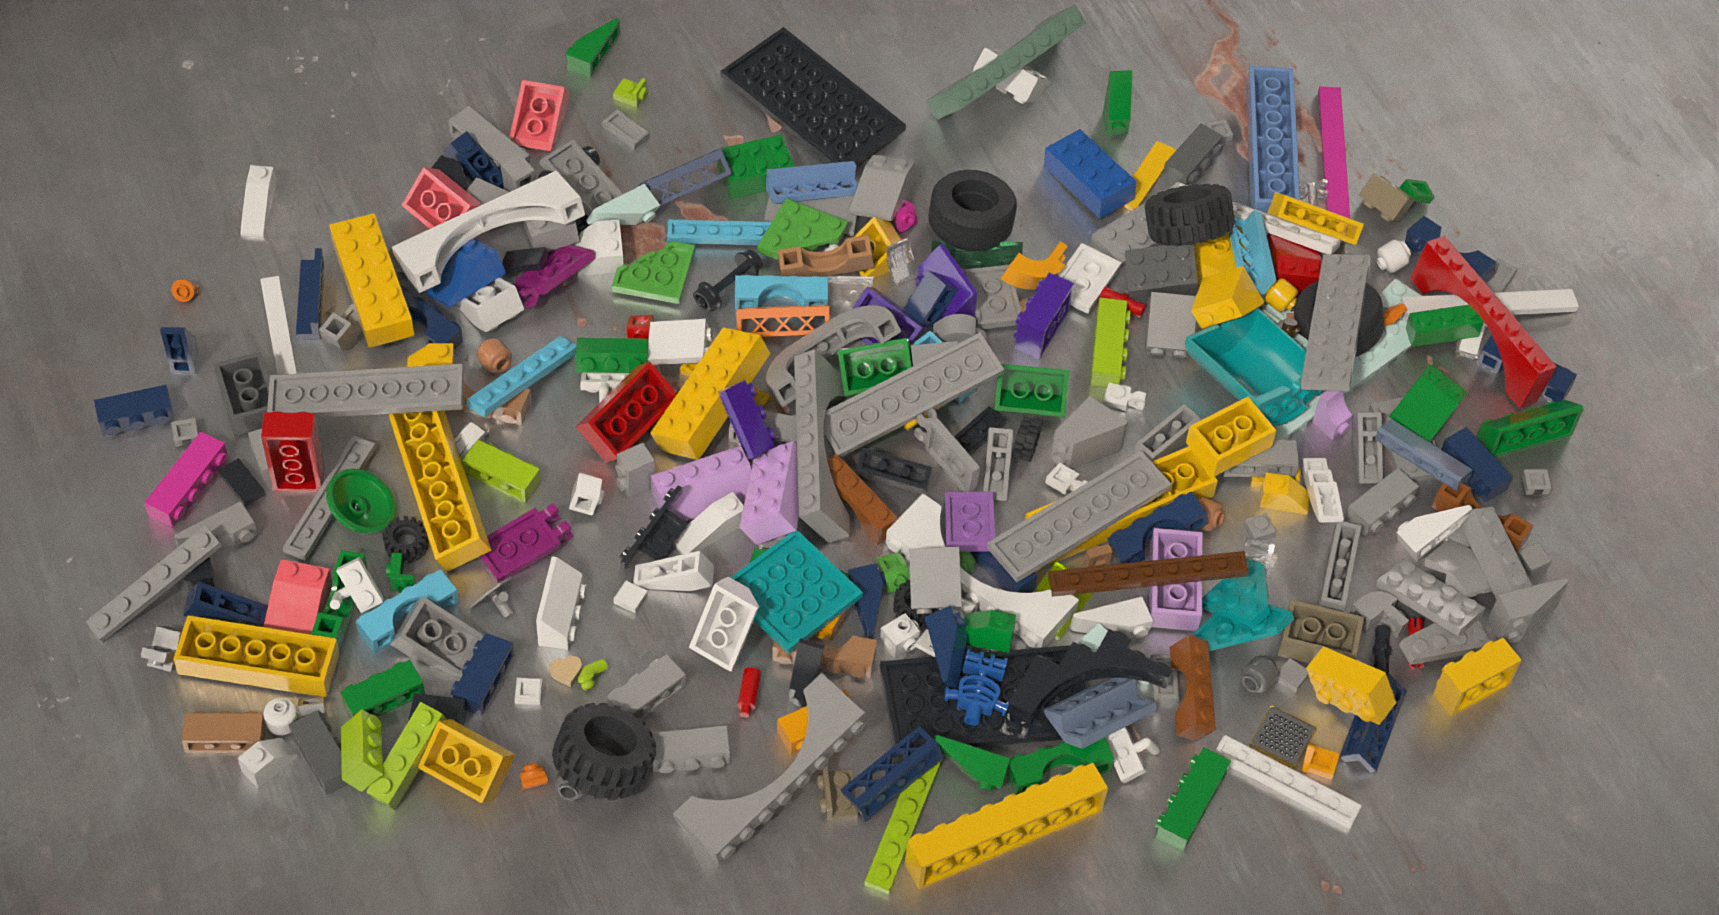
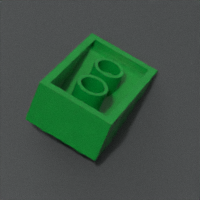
M1429 364L1389 417L1430 442L1468 392L1444 375L1439 369Z

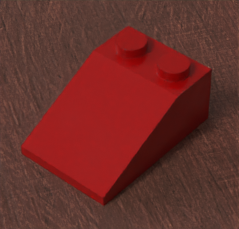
M1268 233V245L1276 280L1284 278L1297 288L1298 292H1302L1309 285L1319 280L1322 265L1319 251Z

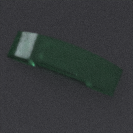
M932 241L931 247L932 253L940 244H944L961 269L1010 265L1018 253L1023 255V242H1000V247L984 251H966L948 245L944 241Z

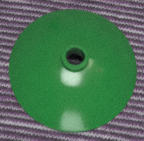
M346 469L334 475L328 483L326 489L328 507L334 517L348 529L361 534H376L382 532L385 526L388 527V523L393 521L396 514L394 496L388 486L374 474L361 469Z

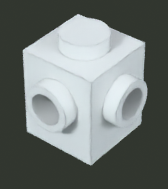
M579 473L572 490L569 509L593 515L597 503L601 504L604 496V490L601 489L602 479Z
M905 613L881 627L880 641L895 658L905 651L910 652L916 648L915 643L920 636V627L915 620H911Z

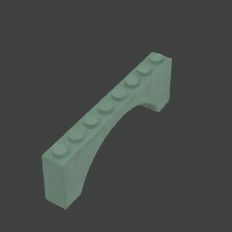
M1076 5L1048 17L1036 25L1031 33L1015 45L926 100L927 105L937 120L962 109L1086 24V21Z

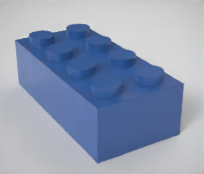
M1081 129L1045 148L1044 167L1099 219L1135 199L1136 180Z

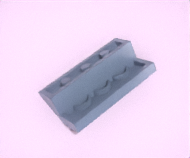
M1391 419L1377 430L1376 441L1455 491L1462 484L1467 485L1470 481L1473 471L1471 468Z
M1107 678L1044 709L1046 717L1064 742L1082 749L1157 711L1154 701L1138 697L1136 680L1130 678Z

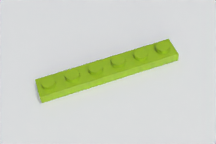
M942 760L900 793L865 879L864 886L886 894L890 893L906 853L907 841L910 840L914 833Z

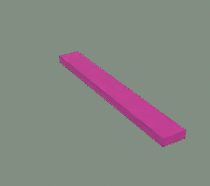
M1319 86L1318 100L1326 210L1350 219L1341 87Z

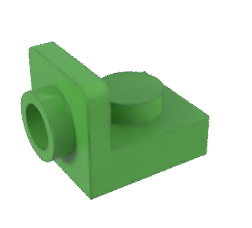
M900 552L876 558L878 569L884 573L886 579L885 588L888 593L896 591L901 583L906 585V581L910 580L908 566Z

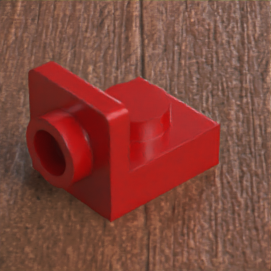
M653 315L630 316L626 326L627 338L648 339L649 343L650 322H654Z

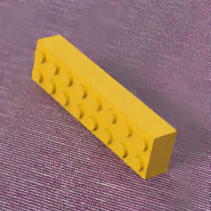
M445 411L388 414L435 560L449 572L492 551Z
M1190 447L1152 461L1172 484L1170 490L1051 561L1046 566L1108 541L1107 538L1115 531L1129 527L1136 519L1145 518L1152 514L1156 508L1168 505L1181 494H1187L1192 491L1197 499L1200 497L1208 499L1214 497L1218 480L1215 476H1212ZM1054 502L1026 513L1025 520Z
M1094 763L1086 766L1079 765L1063 776L1058 774L1044 784H1034L1018 795H1008L999 803L994 805L992 803L987 804L973 814H963L954 822L949 824L942 823L928 833H918L912 836L907 841L905 866L918 890L1102 812L1108 787Z

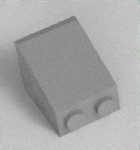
M1151 292L1146 304L1145 351H1150V354L1155 356L1171 353L1176 358H1187L1188 353L1185 340L1189 335L1195 334L1196 319L1191 309L1196 296Z
M1089 396L1055 430L1050 458L1056 464L1060 462L1070 469H1075L1117 453L1123 448L1128 421Z
M959 547L909 549L911 609L917 610V614H932V609H943L950 605L956 610L961 608Z

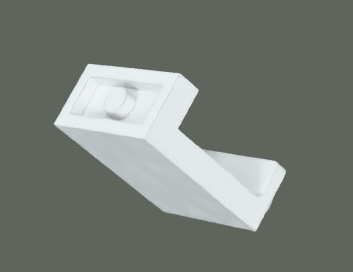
M706 319L650 322L647 361H650L659 373H661V365L699 363L709 349V342L713 341L712 328H708Z

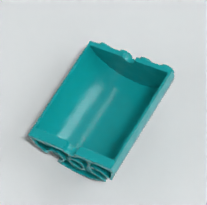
M1259 308L1252 310L1242 317L1225 321L1221 324V327L1216 324L1186 337L1185 345L1188 355L1238 401L1249 397L1273 427L1288 423L1309 408L1306 404L1315 394L1319 396L1323 391L1301 390L1306 350Z

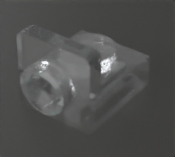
M1247 537L1243 548L1246 558L1263 563L1266 573H1268L1269 568L1274 569L1277 555L1273 554L1275 544Z

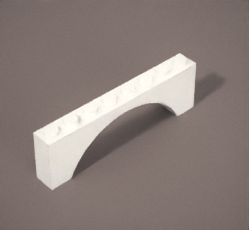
M554 171L392 246V250L399 268L419 293L440 284L443 269L451 256L462 245L485 231L501 225L527 220L553 221L565 225L584 216L585 212L581 197L557 171Z
M922 494L887 530L886 545L895 553L900 552L910 563L909 549L946 547L940 531L942 506L925 494ZM960 567L961 597L976 604L977 608L982 611L995 610L1015 614L1014 634L1021 637L1030 647H1046L1069 622L1073 614L1077 613L1079 599L1073 595L1052 597L1051 590L1033 593L1004 591L978 581Z

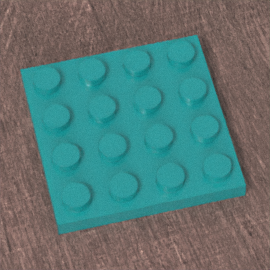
M797 529L731 577L750 589L759 605L754 622L787 654L798 647L800 638L808 640L863 596V592Z

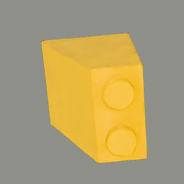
M1244 266L1203 278L1191 312L1202 329L1242 317L1263 305L1264 301Z

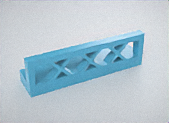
M1253 211L1246 220L1235 217V225L1229 232L1236 268L1244 266L1258 292L1264 295L1275 283L1276 276L1262 214ZM1236 226L1242 228L1243 234L1236 228ZM1239 241L1246 247V250L1239 244ZM1243 258L1250 264V267L1243 261Z

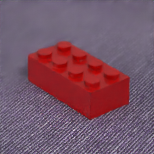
M649 361L636 366L575 427L605 463L617 460L618 453L629 449L664 414L677 393Z
M303 411L298 413L264 412L261 439L273 492H318L324 482L325 465L314 413Z

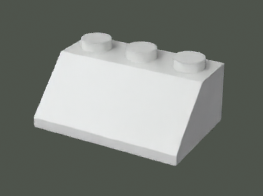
M985 47L973 71L1003 52ZM1025 65L998 83L995 88L1006 94L1007 92L1014 94L1013 99L1022 104H1025V102L1034 103L1053 81Z
M553 556L536 619L538 645L568 650L570 641H575L577 627L574 626L575 620L580 619L582 605H579L580 598H585L587 584H583L582 573L558 557Z
M730 577L715 583L689 646L690 649L730 672L733 671L759 609V605L750 589Z

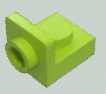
M623 78L613 92V99L637 108L640 102L644 101L648 96L647 79L642 78L639 83H635Z

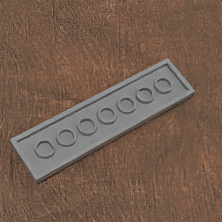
M1323 254L1301 379V390L1350 391L1369 273L1370 255Z
M980 332L827 410L824 417V437L834 454L836 453L841 458L915 420L917 415H924L930 409H936L1004 374V368Z
M463 364L270 375L267 412L298 413L303 411L314 413L315 418L459 410L463 409L464 367Z
M1140 451L987 542V549L1016 582H1019L1171 489L1172 484L1147 456Z

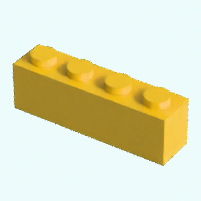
M1277 192L1274 193L1267 214L1353 245L1357 244L1364 225L1363 223Z

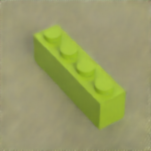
M1099 298L1090 386L1108 387L1109 382L1119 384L1120 380L1125 379L1126 366H1122V361H1126L1127 347H1123V344L1128 342L1129 329H1125V324H1129L1130 311L1126 310L1127 301Z
M420 702L383 763V775L370 785L366 793L374 800L395 811L419 771L417 767L438 721L447 720L446 717Z

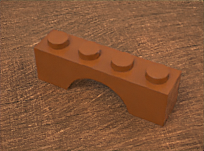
M835 453L827 461L838 495L854 510L862 530L876 545H879L886 540L887 530L897 521L898 517Z
M1443 483L1437 491L1432 507L1439 512L1470 505L1472 510L1483 508L1474 499L1471 488L1465 484H1462L1455 491ZM1514 513L1505 516L1498 515L1517 554L1527 541L1533 525Z
M1187 635L1169 647L1171 669L1182 672L1186 679L1185 696L1180 707L1175 712L1176 731L1178 736L1197 742L1216 730L1208 641Z

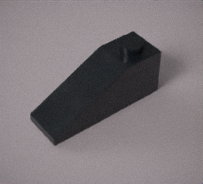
M800 638L789 687V701L799 707L807 706L803 690L821 673L823 674L825 645Z

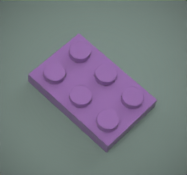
M945 491L946 547H959V551H989L987 549V542L995 538L993 492Z

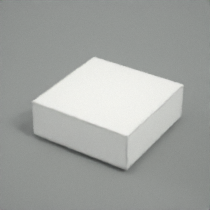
M625 581L614 597V604L636 613L647 597L648 592L631 582Z
M517 677L515 704L540 705L542 679Z

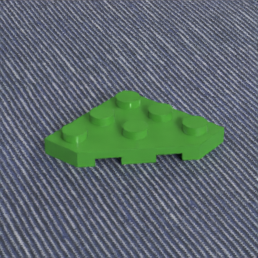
M786 198L759 242L757 252L779 260L778 250L801 246L805 250L812 251L816 250L817 246L828 243L829 245L838 244L848 228V221Z
M672 241L666 244L665 248L655 253L651 251L637 258V262L628 266L624 264L618 267L612 283V292L679 304L695 253V245Z

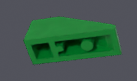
M615 18L577 39L573 46L569 47L566 51L567 69L591 78L620 36V19Z
M1132 70L1110 71L1102 114L1106 135L1128 134L1131 120Z
M995 610L964 614L967 621L965 626L967 633L966 645L1009 653L1014 635L1015 614Z
M938 735L932 736L939 744L941 751L971 781L979 783L978 788L993 792V788L998 789L1002 787L1010 758Z

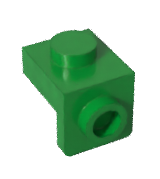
M392 553L391 563L387 562L386 577H389L391 591L402 593L406 587L416 584L415 575L403 574L404 563L402 553Z

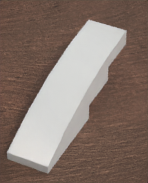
M1302 458L1301 467L1305 485L1318 521L1343 522L1344 517L1337 483L1333 482L1332 472L1328 470L1326 458Z

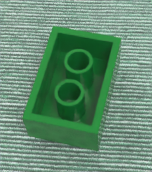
M782 134L723 148L726 154L725 158L732 171V174L722 178L730 200L767 191V169L795 167ZM721 159L717 160L719 172H725L726 170Z

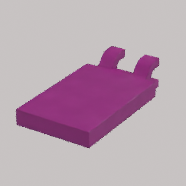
M570 244L558 248L548 255L542 269L526 271L516 278V283L512 285L516 287L521 302L529 295V299L524 304L525 307L532 308L537 304L540 294L545 295L596 257L593 250Z
M554 503L541 512L534 508L487 535L492 551L479 557L498 584L561 548L560 541H567L573 537L570 531L572 528L567 521L562 522L554 529L550 525L561 520L558 515L559 510Z

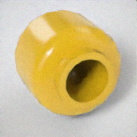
M1281 278L1276 280L1264 293L1266 294L1264 299L1266 303L1278 312H1283L1285 309L1291 311L1295 305V297L1298 294V290L1287 280Z

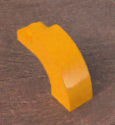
M1060 241L1047 259L1039 261L1029 259L1018 253L1000 279L1017 288L1036 289L1041 279L1045 280L1048 273L1058 276L1066 266L1062 262L1066 257L1063 252L1068 246Z

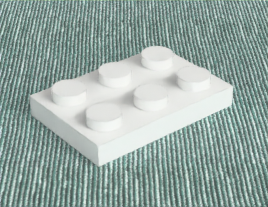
M1081 243L1058 275L1074 283L1070 305L1089 314L1098 301L1104 286H1108L1120 270L1122 262Z

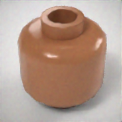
M491 338L480 344L477 351V359L490 373H501L510 366L512 353L501 340Z
M1205 497L1198 498L1197 500L1207 513L1208 524L1200 529L1211 532L1216 528H1220L1225 518V511L1222 505Z

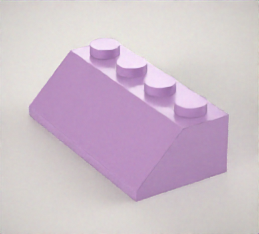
M738 446L651 475V493L660 509L665 503L663 498L671 488L675 490L680 485L683 488V492L669 511L686 523H689L712 503L732 492L744 504L751 466L742 447Z

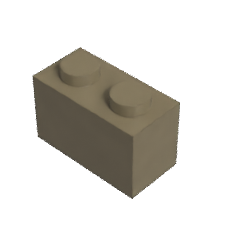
M1373 173L1359 193V196L1364 199L1362 203L1371 209L1377 208L1381 211L1380 216L1388 222L1392 220L1400 222L1415 201L1414 198L1388 179L1376 173Z

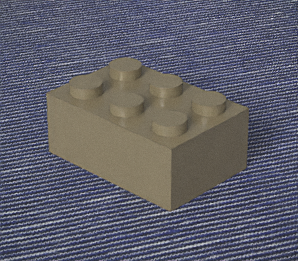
M1290 600L1288 611L1292 612L1294 620L1282 631L1278 656L1311 663L1324 646L1356 660L1364 617Z

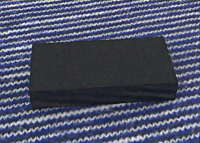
M546 247L506 251L502 264L506 273L540 270L543 268L549 252Z
M239 458L218 469L220 477L244 507L266 495L263 487Z

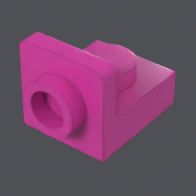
M907 200L893 218L897 230L901 233L918 223L914 204Z

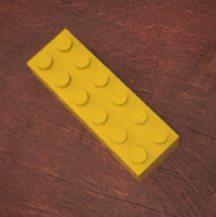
M375 213L330 224L332 243L368 348L414 336L412 318Z
M722 328L651 431L652 437L662 452L695 460L700 459L728 417L717 391L742 380H746L747 384L751 383L770 355L761 335Z
M187 616L173 660L177 673L180 675L327 697L340 653L337 639Z

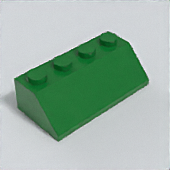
M1567 400L1549 402L1545 406L1531 407L1523 412L1510 413L1495 420L1488 419L1481 423L1476 438L1494 457L1573 435L1584 408L1581 404Z

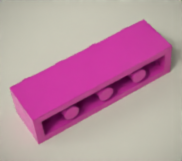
M200 431L144 502L148 516L172 528L178 521H181L189 506L198 500L203 488L212 482L216 471L227 462L228 454L225 443Z

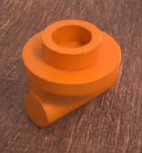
M178 279L173 283L171 291L175 299L180 302H187L195 294L199 293L200 286L192 284L187 279Z
M532 762L522 766L523 770L519 772L523 790L548 783L544 765L538 766V762Z

